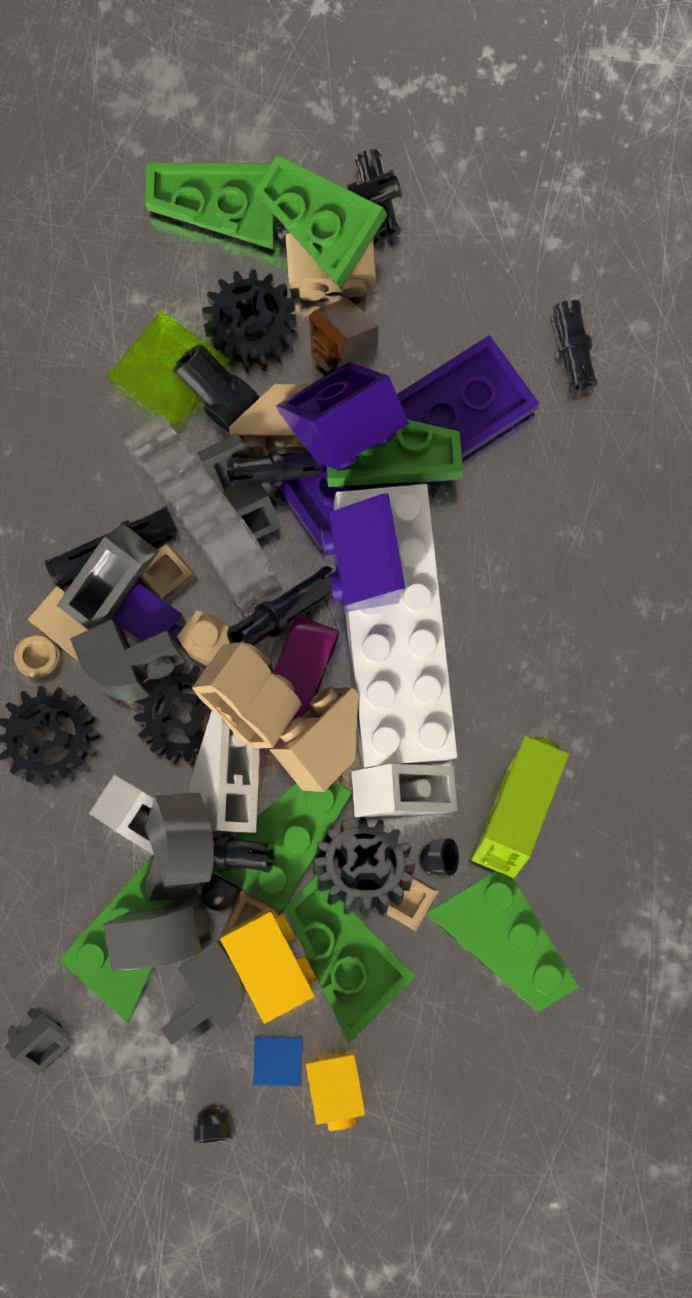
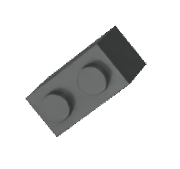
M122 524L104 536L57 606L88 630L109 621L159 551L126 525Z

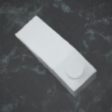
M211 711L190 779L189 793L201 794L212 832L256 833L260 748L254 749L241 740L229 728L224 718L214 711Z

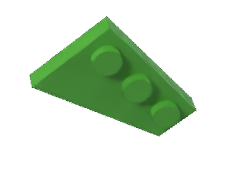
M276 155L254 190L265 206L340 289L344 286L387 217L383 207L279 155Z
M146 163L145 203L147 210L274 250V214L254 192L271 163Z
M408 420L409 424L398 430L394 439L383 445L370 447L359 454V459L352 465L340 469L336 468L335 470L327 466L328 487L462 480L463 464L460 432Z
M154 855L148 859L59 959L61 963L127 1023H130L137 1002L154 967L112 971L103 924L132 910L162 908L176 901L169 899L149 901L145 883Z
M495 871L426 913L538 1012L579 988L515 880L507 875Z
M316 875L284 909L349 1044L416 976L353 911L348 915L344 914V902L339 900L331 906L327 903L330 890L318 891L316 886L319 876Z

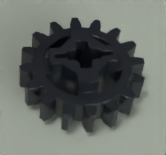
M251 269L248 279H242L241 274L235 271L233 272V283L228 284L225 280L220 279L218 280L220 293L210 291L207 293L208 303L211 306L202 308L203 318L208 321L203 325L206 337H213L211 342L215 351L226 347V360L232 361L239 354L242 355L243 364L246 366L249 365L251 356H257L261 364L266 363V352L271 351L273 354L280 356L282 352L279 342L291 344L293 340L292 332L289 329L297 327L296 315L292 314L295 311L294 298H286L288 293L285 284L274 288L272 274L269 273L262 281L258 280L255 269ZM270 301L279 313L278 319L274 318V313L269 311ZM222 316L226 317V322L231 324L229 334L221 324Z
M181 664L175 666L173 676L168 677L166 675L159 678L160 682L157 685L145 681L144 683L150 697L135 700L137 705L144 709V713L133 716L137 724L146 725V728L138 734L140 739L148 741L154 738L150 751L157 755L164 748L167 749L166 759L171 763H174L178 753L183 754L187 764L193 763L194 752L200 750L204 732L202 726L205 716L212 711L197 694L193 695L182 692L178 687L182 685L194 686L201 676V669L197 665L193 666L190 674H185ZM164 695L166 700L163 710L154 719L156 705ZM181 705H185L188 710L193 709L189 712L191 720L185 724L179 718L175 719L179 716L177 708ZM178 733L187 736L190 742L175 743L167 740L164 736Z
M38 686L37 697L32 698L26 691L20 692L23 703L20 706H16L8 702L5 706L12 715L9 719L0 718V726L6 729L5 734L0 735V745L7 746V749L0 754V760L5 763L15 761L10 772L17 777L27 770L26 782L33 785L39 780L40 775L48 786H54L55 775L57 774L66 781L72 780L70 768L76 766L84 770L87 766L80 757L83 753L94 754L95 748L86 743L87 738L97 735V730L94 727L85 726V723L93 717L92 713L88 709L77 712L82 701L74 695L65 702L66 691L60 687H57L53 696H50L44 686ZM42 708L40 714L25 720L30 713ZM65 712L68 713L74 723L75 735L67 732L64 726ZM50 729L55 733L53 741L45 740L42 742L37 739L40 731L48 732ZM18 737L23 738L28 746L27 760L20 752ZM63 752H68L62 760L51 764L53 757Z
M360 817L358 827H352L345 819L341 823L340 833L329 828L326 831V843L318 842L316 849L317 859H314L313 874L319 875L316 887L318 891L330 890L327 900L330 906L339 900L344 902V914L346 915L352 911L353 907L360 908L363 918H368L371 907H376L382 915L387 914L389 900L399 906L402 903L404 891H410L414 878L411 874H413L415 868V859L408 858L411 845L410 843H397L400 835L398 829L392 830L388 834L384 832L383 820H379L374 827H368L366 818ZM335 858L338 859L337 866L342 869L339 876L334 869L333 861ZM388 858L392 861L394 876L390 874L391 867L386 864Z

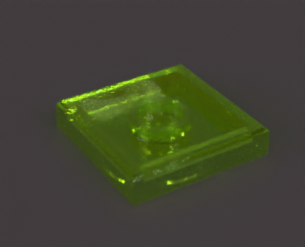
M160 311L109 372L107 377L119 389L171 427L178 430L201 401L172 372L178 359L196 344H202L225 369L229 367L230 363L229 359L163 311Z

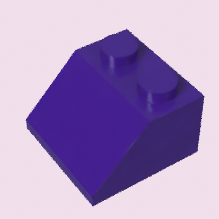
M351 362L346 363L276 405L280 415L312 457L334 470L352 465L359 459V454L370 447L388 443L395 438L398 430L409 424L390 377Z
M389 493L380 494L329 512L328 527L321 528V537L325 556L332 554L334 556L336 572L328 574L333 602L341 600L343 612L398 604L406 588Z

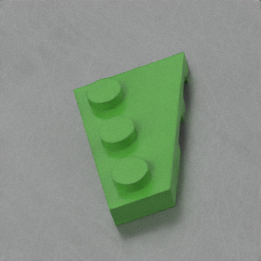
M335 781L325 792L302 791L297 783H295L257 816L256 833H238L235 836L238 840L274 843L275 859H267V862L273 863L272 870L266 873L260 870L232 867L228 872L220 871L216 865H213V871L282 912L314 860L318 842L324 843L326 831L329 828L332 829L353 792Z

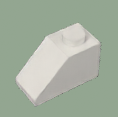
M387 764L351 771L355 817L389 818L458 812L454 767Z
M114 775L89 814L154 855L145 828L154 799Z

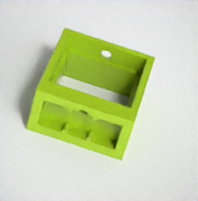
M526 735L524 736L508 765L471 861L511 878H515L528 861L569 756V753L559 750L560 747L557 743L544 737L536 736L530 738Z

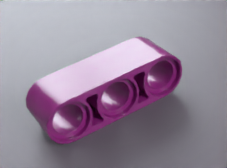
M301 616L294 619L273 674L286 678L293 685V692L302 704L292 720L304 716L312 708L310 701L319 692L340 634V630Z

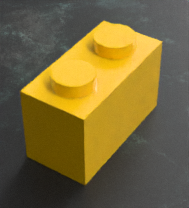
M271 907L222 932L220 935V940L264 1024L314 998V991L310 984L318 981L307 957L304 955L298 959L296 958L289 944L290 941L296 939V936L284 913L275 917Z
M355 1049L309 1057L306 1062V1069L316 1125L327 1123L329 1131L357 1126V1117L365 1116L366 1114Z

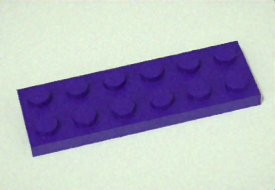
M490 335L397 394L408 420L459 431L462 458L536 411L540 404ZM321 463V466H314V469L319 468L321 470L319 477L284 480L283 484L277 486V488L316 545L322 550L321 528L328 527L329 512L334 511L336 492L420 485L425 482L328 487L327 466Z

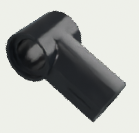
M196 344L178 359L175 368L172 370L205 404L203 410L210 419L228 433L229 427L260 398L255 390L236 375H231L202 344Z

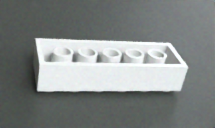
M427 484L336 492L334 510L380 494L389 493L406 588L398 604L345 612L353 688L358 693L357 731L361 769L387 764L410 765L449 761L457 758Z

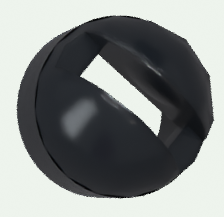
M436 838L428 841L420 852V863L431 874L437 876L453 875L459 864L457 844L451 838Z
M212 873L210 882H204L202 886V899L204 904L211 910L223 911L235 904L242 889Z
M215 1107L201 1110L193 1123L194 1143H210L232 1139L231 1123L228 1116L221 1109Z

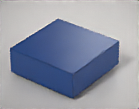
M255 1036L253 1085L301 1087L302 1037Z

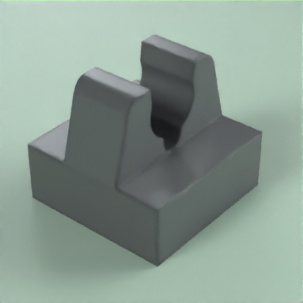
M31 1008L27 1014L32 1019V1022L22 1031L12 1025L7 1031L9 1043L5 1045V1048L13 1060L38 1075L73 1042L64 1029L37 1009Z

